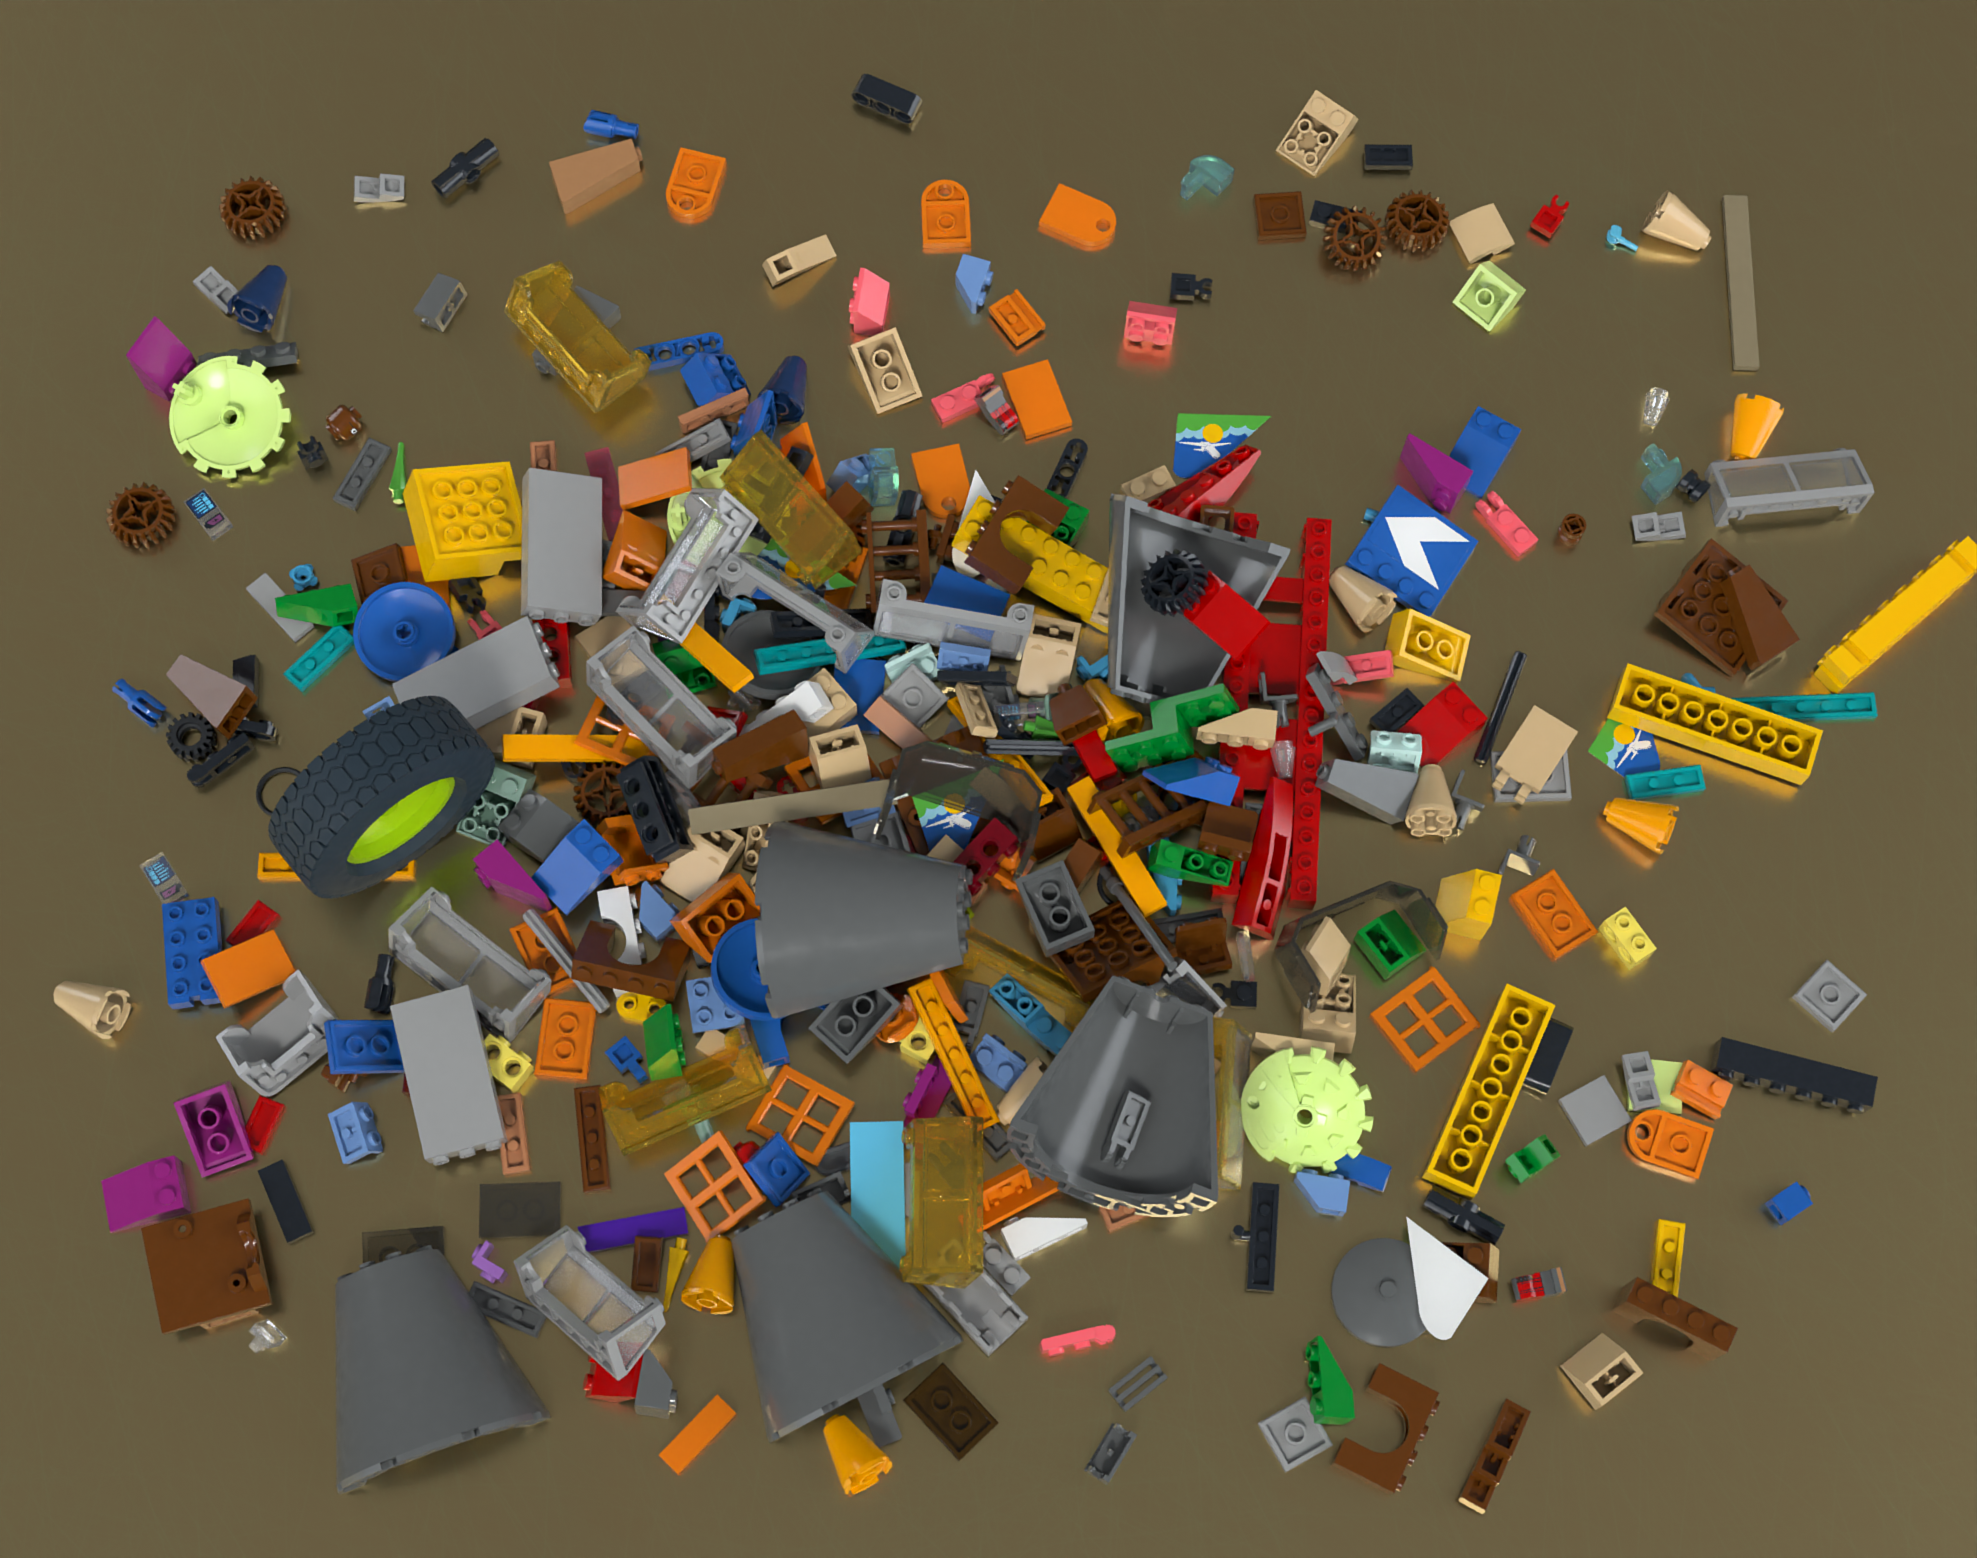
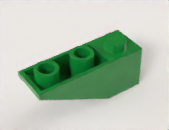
M351 583L275 598L278 617L336 627L354 623L358 613Z
M1160 839L1151 846L1146 869L1169 878L1227 887L1230 881L1233 861Z
M1317 1336L1307 1343L1305 1351L1310 1369L1308 1385L1312 1393L1310 1412L1314 1417V1424L1345 1425L1355 1418L1353 1391L1322 1336Z

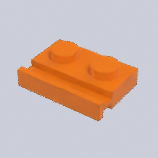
M1018 289L989 307V313L1017 347L1035 336L1041 329H1045L1046 324Z
M1686 1060L1681 1066L1674 1083L1675 1087L1670 1095L1716 1120L1721 1116V1110L1726 1104L1733 1085L1692 1061Z

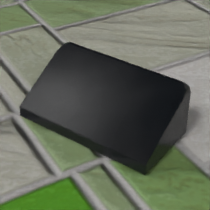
M248 655L233 660V680L246 685L258 697L259 659L257 656ZM258 699L252 708H258Z

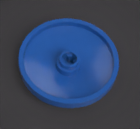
M413 582L393 583L375 591L360 607L353 627L354 645L362 662L376 675L393 682H397L450 655L456 637L454 617L447 603L432 589Z
M758 918L746 920L729 929L715 947L711 960L713 987L722 1002L740 1016L758 1021L781 1019L772 1018L765 1000L768 985H762L755 935V920H758Z

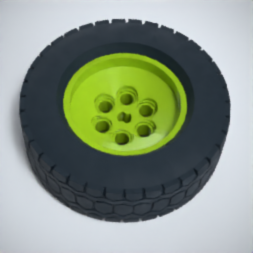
M422 696L403 701L401 704L398 703L387 708L386 711L383 710L371 716L369 721L366 719L355 726L353 731L349 730L337 739V743L333 742L321 752V756L318 755L307 765L308 769H303L294 779L295 782H292L284 792V795L281 796L276 808H274L269 821V838L280 855L314 895L332 899L348 896L352 893L355 894L365 890L366 887L369 888L380 883L381 879L383 881L389 878L396 871L402 870L409 862L418 859L426 853L427 849L430 850L441 840V837H445L454 828V825H457L467 815L466 813L472 809L477 802L476 800H479L485 788H487L494 772V755L487 743L463 714L446 698Z

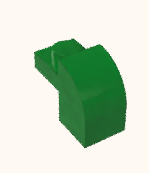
M1544 1134L1523 1149L1513 1153L1505 1159V1162L1511 1174L1520 1183H1523L1561 1155Z

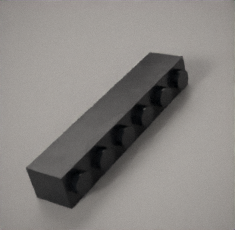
M1721 1037L1715 1043L1710 1069L1711 1073L1717 1074L1718 1077L1724 1080L1731 1081L1737 1079L1743 1081V1084L1746 1086L1759 1087L1760 1085L1768 1087L1769 1091L1773 1093L1785 1094L1787 1092L1795 1094V1097L1800 1100H1818L1827 1107H1837V1105L1846 1107L1848 1112L1863 1114V1112L1873 1107L1878 1080L1877 1076Z

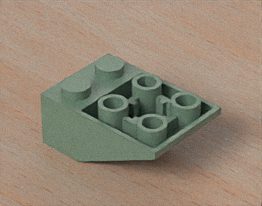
M495 759L494 772L487 788H485L479 800H476L477 802L458 823L456 832L491 845L498 839L505 847L508 840L498 830V827L526 792L533 788L536 775Z

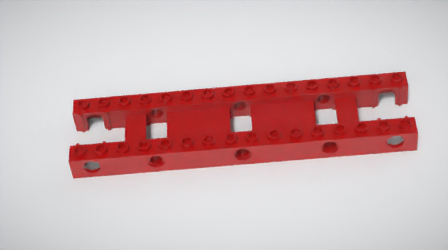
M1234 512L1233 533L1256 539L1259 527L1257 514ZM1307 518L1303 526L1301 539L1306 544L1305 553L1302 554L1299 568H1302L1301 578L1276 577L1263 601L1300 603V612H1302L1301 625L1270 623L1238 661L1230 656L1222 670L1221 684L1225 685L1238 704L1239 712L1248 709V694H1259L1258 675L1260 672H1265L1267 695L1297 694V719H1288V727L1281 728L1279 726V728H1276L1273 748L1258 750L1249 745L1232 747L1227 745V743L1218 742L1217 760L1221 761L1220 764L1233 768L1232 773L1240 777L1231 806L1243 808L1244 789L1267 791L1270 777H1276L1293 785L1294 812L1288 860L1291 884L1285 895V900H1287V908L1313 910L1317 900L1321 789L1316 787L1315 784L1318 778L1316 776L1317 770L1322 764L1323 732L1312 737L1308 727L1324 720V707L1307 680L1306 673L1309 667L1319 663L1321 669H1324L1316 654L1320 651H1327L1332 519ZM1214 855L1233 861V867L1227 887L1211 884L1210 902L1236 904L1242 884H1239L1241 861H1234L1225 856Z

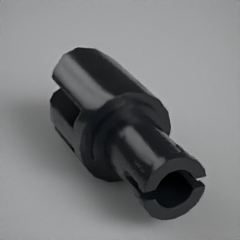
M379 954L375 976L368 981L364 1008L382 1015L389 1014L395 987V983L391 979L395 960L394 956Z

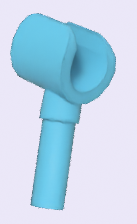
M1612 225L1611 230L1609 229L1607 233V241L1611 244H1624L1636 252L1639 246L1621 236L1622 228L1620 226Z

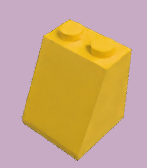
M1474 869L1442 878L1430 928L1481 941L1492 924L1502 875Z

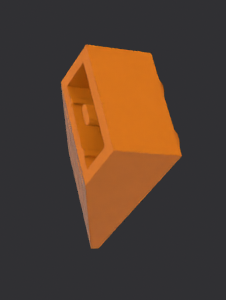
M623 510L602 572V578L626 590L646 591L665 561L667 531Z

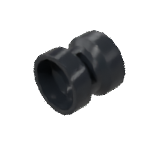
M1691 469L1680 480L1676 488L1680 492L1687 493L1689 499L1696 503L1708 491L1711 484L1706 480H1701L1698 477V473Z

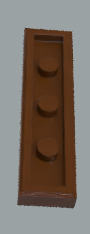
M601 1085L574 1088L584 1194L611 1191Z

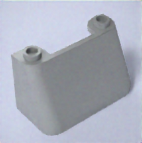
M299 969L289 976L283 984V990L288 998L249 1030L242 1025L235 1024L227 1027L215 1037L238 1076L263 1096H272L281 1091L327 1053L324 1023L327 1020H340L306 975Z

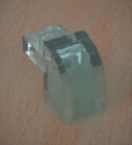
M1212 155L1199 156L1190 162L1189 173L1181 180L1180 195L1188 200L1201 186H1204L1215 196H1218L1233 181L1235 169L1219 157Z
M1653 443L1645 449L1641 456L1642 461L1652 473L1645 477L1640 487L1651 501L1657 505L1673 493L1681 479L1682 466L1677 457L1668 461L1665 452L1662 449H1658Z
M870 448L868 452L871 474L868 481L870 505L894 506L899 486L898 466H896L894 448Z

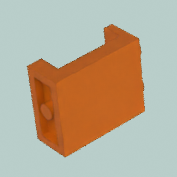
M631 815L605 818L595 828L624 861L611 873L615 885L626 884V886H632L644 880L655 882L663 877L662 874L669 868L668 863H656L651 855H646Z

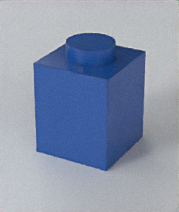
M1796 1181L1764 1204L1779 1224L1783 1225L1811 1206L1813 1202L1810 1200L1811 1195L1809 1191Z

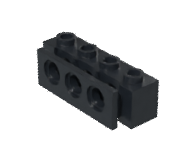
M643 755L621 768V773L616 775L646 855H651L656 863H671L693 851V845L659 758L657 756Z

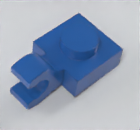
M626 1036L605 1051L607 1057L621 1074L629 1070L639 1084L648 1079L646 1072L637 1063L643 1058Z

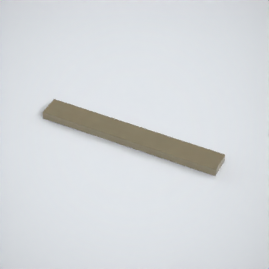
M1723 195L1722 211L1733 370L1757 371L1759 369L1748 196Z
M890 778L689 808L688 813L691 833L695 835L898 804L895 780Z

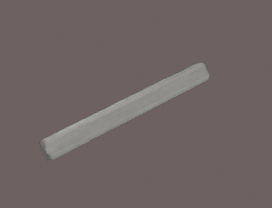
M533 908L527 910L522 915L524 921L571 978L573 957ZM573 980L599 1013L609 1008L608 1000L595 984Z

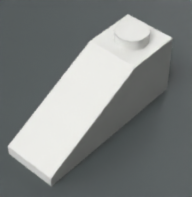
M1015 1217L1003 1224L1004 1228L1001 1229L1000 1234L1012 1258L1018 1261L1087 1228L1088 1223L1085 1218L1025 1217L1019 1220L1018 1217Z

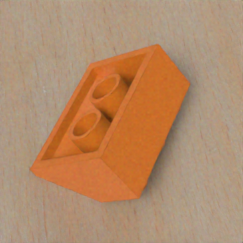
M805 422L781 438V449H777L780 464H783L792 446L805 450L814 456L790 501L792 508L797 507L799 515L814 512L817 508L820 509L827 501L826 486L808 422Z
M727 873L669 921L683 941L708 963H711L713 952L721 937L733 926L746 920L758 918L760 916V906H756L755 894L740 873Z

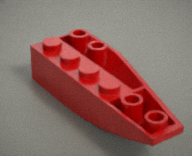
M1245 444L1178 486L1150 501L1148 507L1200 523L1201 506H1223L1248 475L1261 452L1259 449Z
M1270 777L1231 924L1269 940L1274 939L1286 894L1293 819V785L1276 777Z

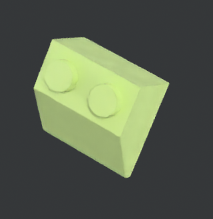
M1489 260L1479 264L1453 303L1490 332L1513 309L1526 289Z

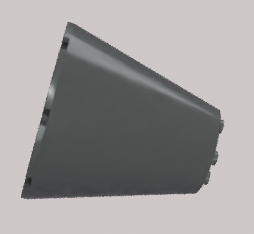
M1111 493L1109 500L1107 687L1111 688L1110 693L1150 704L1153 701L1213 686L1230 655L1178 612L1175 617H1172L1169 614L1164 616L1152 610L1150 605L1145 602L1144 595L1140 590L1144 587L1141 580L1146 578L1143 571L1150 570L1149 562L1155 563L1157 561L1156 555L1164 557L1165 550L1171 554L1174 549L1181 552L1186 550L1190 554H1195L1199 561H1202L1207 573L1210 570L1257 610L1288 558L1291 549L1207 526L1148 507V502L1126 495ZM1179 568V569H1177V571H1180V570L1187 571V570H1189V569H1187V568ZM1164 594V595H1161L1160 597L1169 598V597H1172V595L1166 596V595Z
M785 821L774 822L769 826L764 836L765 840H768V847H761L757 866L755 904L760 906V916H758V920H755V935L762 985H768L765 1000L772 1018H781L964 963V954L968 953L969 948L965 932L970 929V918L968 914H965V911H967V907H971V893L968 891V886L973 883L972 869H968L963 864Z
M1113 975L1012 1118L1007 1131V1140L1011 1141L1010 1150L1026 1169L1042 1181L1047 1176L1051 1180L1058 1182V1190L1100 1207L1117 1211L1121 1205L1130 1209L1135 1208V1215L1151 1217L1192 1215L1194 1208L1203 1212L1211 1208L1218 1200L1213 1012L1205 1010L1200 1005H1191L1183 1002L1173 995H1167L1165 998L1159 997L1155 994L1156 991L1152 987L1140 986L1132 983L1125 977ZM1129 1090L1150 1100L1151 1105L1134 1150L1131 1151L1124 1168L1119 1170L1114 1167V1162L1121 1147L1116 1146L1108 1163L1100 1161L1103 1146L1107 1143L1106 1139L1123 1094Z
M821 1188L808 1193L805 1200L798 1202L797 1198L786 1202L782 1205L783 1210L776 1214L773 1211H769L759 1216L758 1224L750 1228L746 1225L733 1232L735 1237L731 1240L765 1431L769 1443L964 1341L961 1334L828 1191L823 1192Z
M432 1245L421 1247L416 1252L402 1255L401 1251L391 1253L385 1256L386 1260L377 1264H375V1261L359 1265V1271L337 1278L338 1282L335 1284L336 1488L338 1494L365 1486L367 1479L376 1477L388 1469L482 1435L503 1431L512 1426L514 1428L527 1427L551 1418L549 1410L483 1315L441 1250L432 1249Z

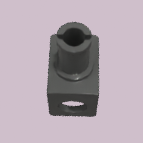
M1260 672L1258 675L1260 705L1269 704L1272 710L1278 711L1276 728H1279V726L1281 728L1288 727L1287 704L1295 702L1298 699L1297 694L1267 697L1265 672Z
M1463 769L1459 772L1451 792L1452 801L1457 804L1455 808L1457 821L1460 818L1457 826L1459 830L1465 829L1471 810L1481 812L1485 806L1456 794L1465 773Z
M1522 835L1516 852L1510 849L1507 850L1497 874L1503 875L1506 866L1534 876L1540 865V861L1530 858L1536 845V840L1531 837L1530 842L1526 845L1529 836Z

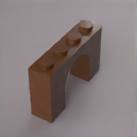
M1019 475L1013 482L1008 480L1001 493L1004 494L1001 502L996 500L991 507L989 513L992 514V517L989 521L984 520L977 530L980 536L977 541L972 540L966 548L965 553L968 556L964 561L965 564L1013 595L1022 588L1033 567L1005 548L1000 537L1002 521L1009 518H1022L1051 535L1058 528L1069 507Z
M590 920L572 959L571 979L674 1002L690 962L691 947L683 940L666 937L659 955L653 961L640 965L625 964L610 955L614 946L615 925Z
M1639 1277L1623 1286L1612 1310L1635 1323L1643 1319H1651L1682 1332L1690 1338L1686 1349L1710 1361L1728 1353L1738 1330L1737 1327Z
M1379 1363L1375 1366L1365 1391L1392 1404L1398 1409L1405 1423L1404 1439L1396 1450L1388 1453H1378L1345 1437L1341 1441L1331 1465L1392 1495L1396 1490L1401 1491L1407 1478L1403 1475L1407 1465L1412 1466L1418 1451L1414 1450L1417 1441L1424 1440L1429 1426L1425 1425L1429 1415H1435L1440 1401L1436 1400L1439 1392Z

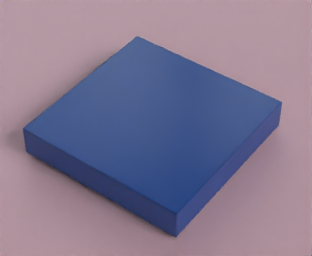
M779 1132L773 1134L743 1164L775 1207L781 1205L810 1175V1172Z

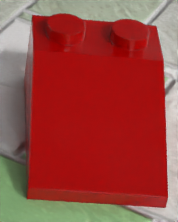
M1209 570V577L1206 578L1209 586L1203 588L1206 595L1199 596L1201 604L1194 603L1192 605L1193 611L1187 608L1183 616L1238 661L1271 622Z
M1453 681L1430 700L1397 733H1411L1422 736V755L1419 765L1422 768L1428 764H1440L1484 727L1488 718Z
M616 1341L625 1370L646 1342ZM588 1354V1362L591 1363L590 1373H586L583 1382V1390H586L585 1397L615 1403L636 1398L643 1354L629 1373L619 1381Z

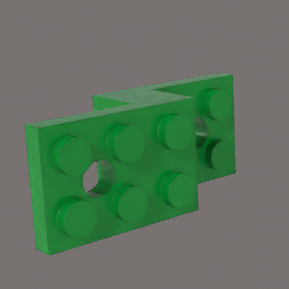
M1223 683L1150 702L1153 729L1105 741V751L1122 772H1134L1138 768L1149 765L1156 766L1165 761L1184 759L1186 756L1195 754L1191 727H1201L1207 723L1239 713V706Z

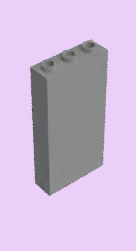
M528 468L523 476L521 616H528L533 620L553 619L557 623L577 622L582 626L595 625L602 616V478L536 468Z
M525 616L392 685L400 704L403 701L422 696L446 698L476 730L559 688L560 684L557 677L560 676L556 665L553 662L551 663L549 659L552 653L547 643L542 641L541 637L544 636V632L538 622L533 623L528 616Z
M465 985L391 1005L390 1009L424 1159L436 1166L448 1163L449 1158L455 1156L467 1158L474 1156L477 1150L486 1148V1151H492L501 1148L502 1143L508 1142L472 989Z

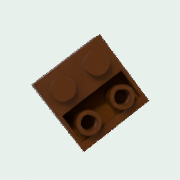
M1058 787L1050 791L1053 794L1052 802L1030 810L1025 804L1013 811V822L1033 856L1037 858L1038 863L1076 843L1078 838H1083L1073 812Z
M1441 1242L1489 1278L1474 1302L1497 1303L1499 1249L1491 1243Z

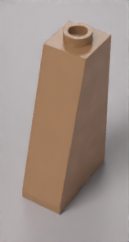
M632 138L549 162L565 214L574 211L641 171L639 161H642L643 158L639 146L634 147Z

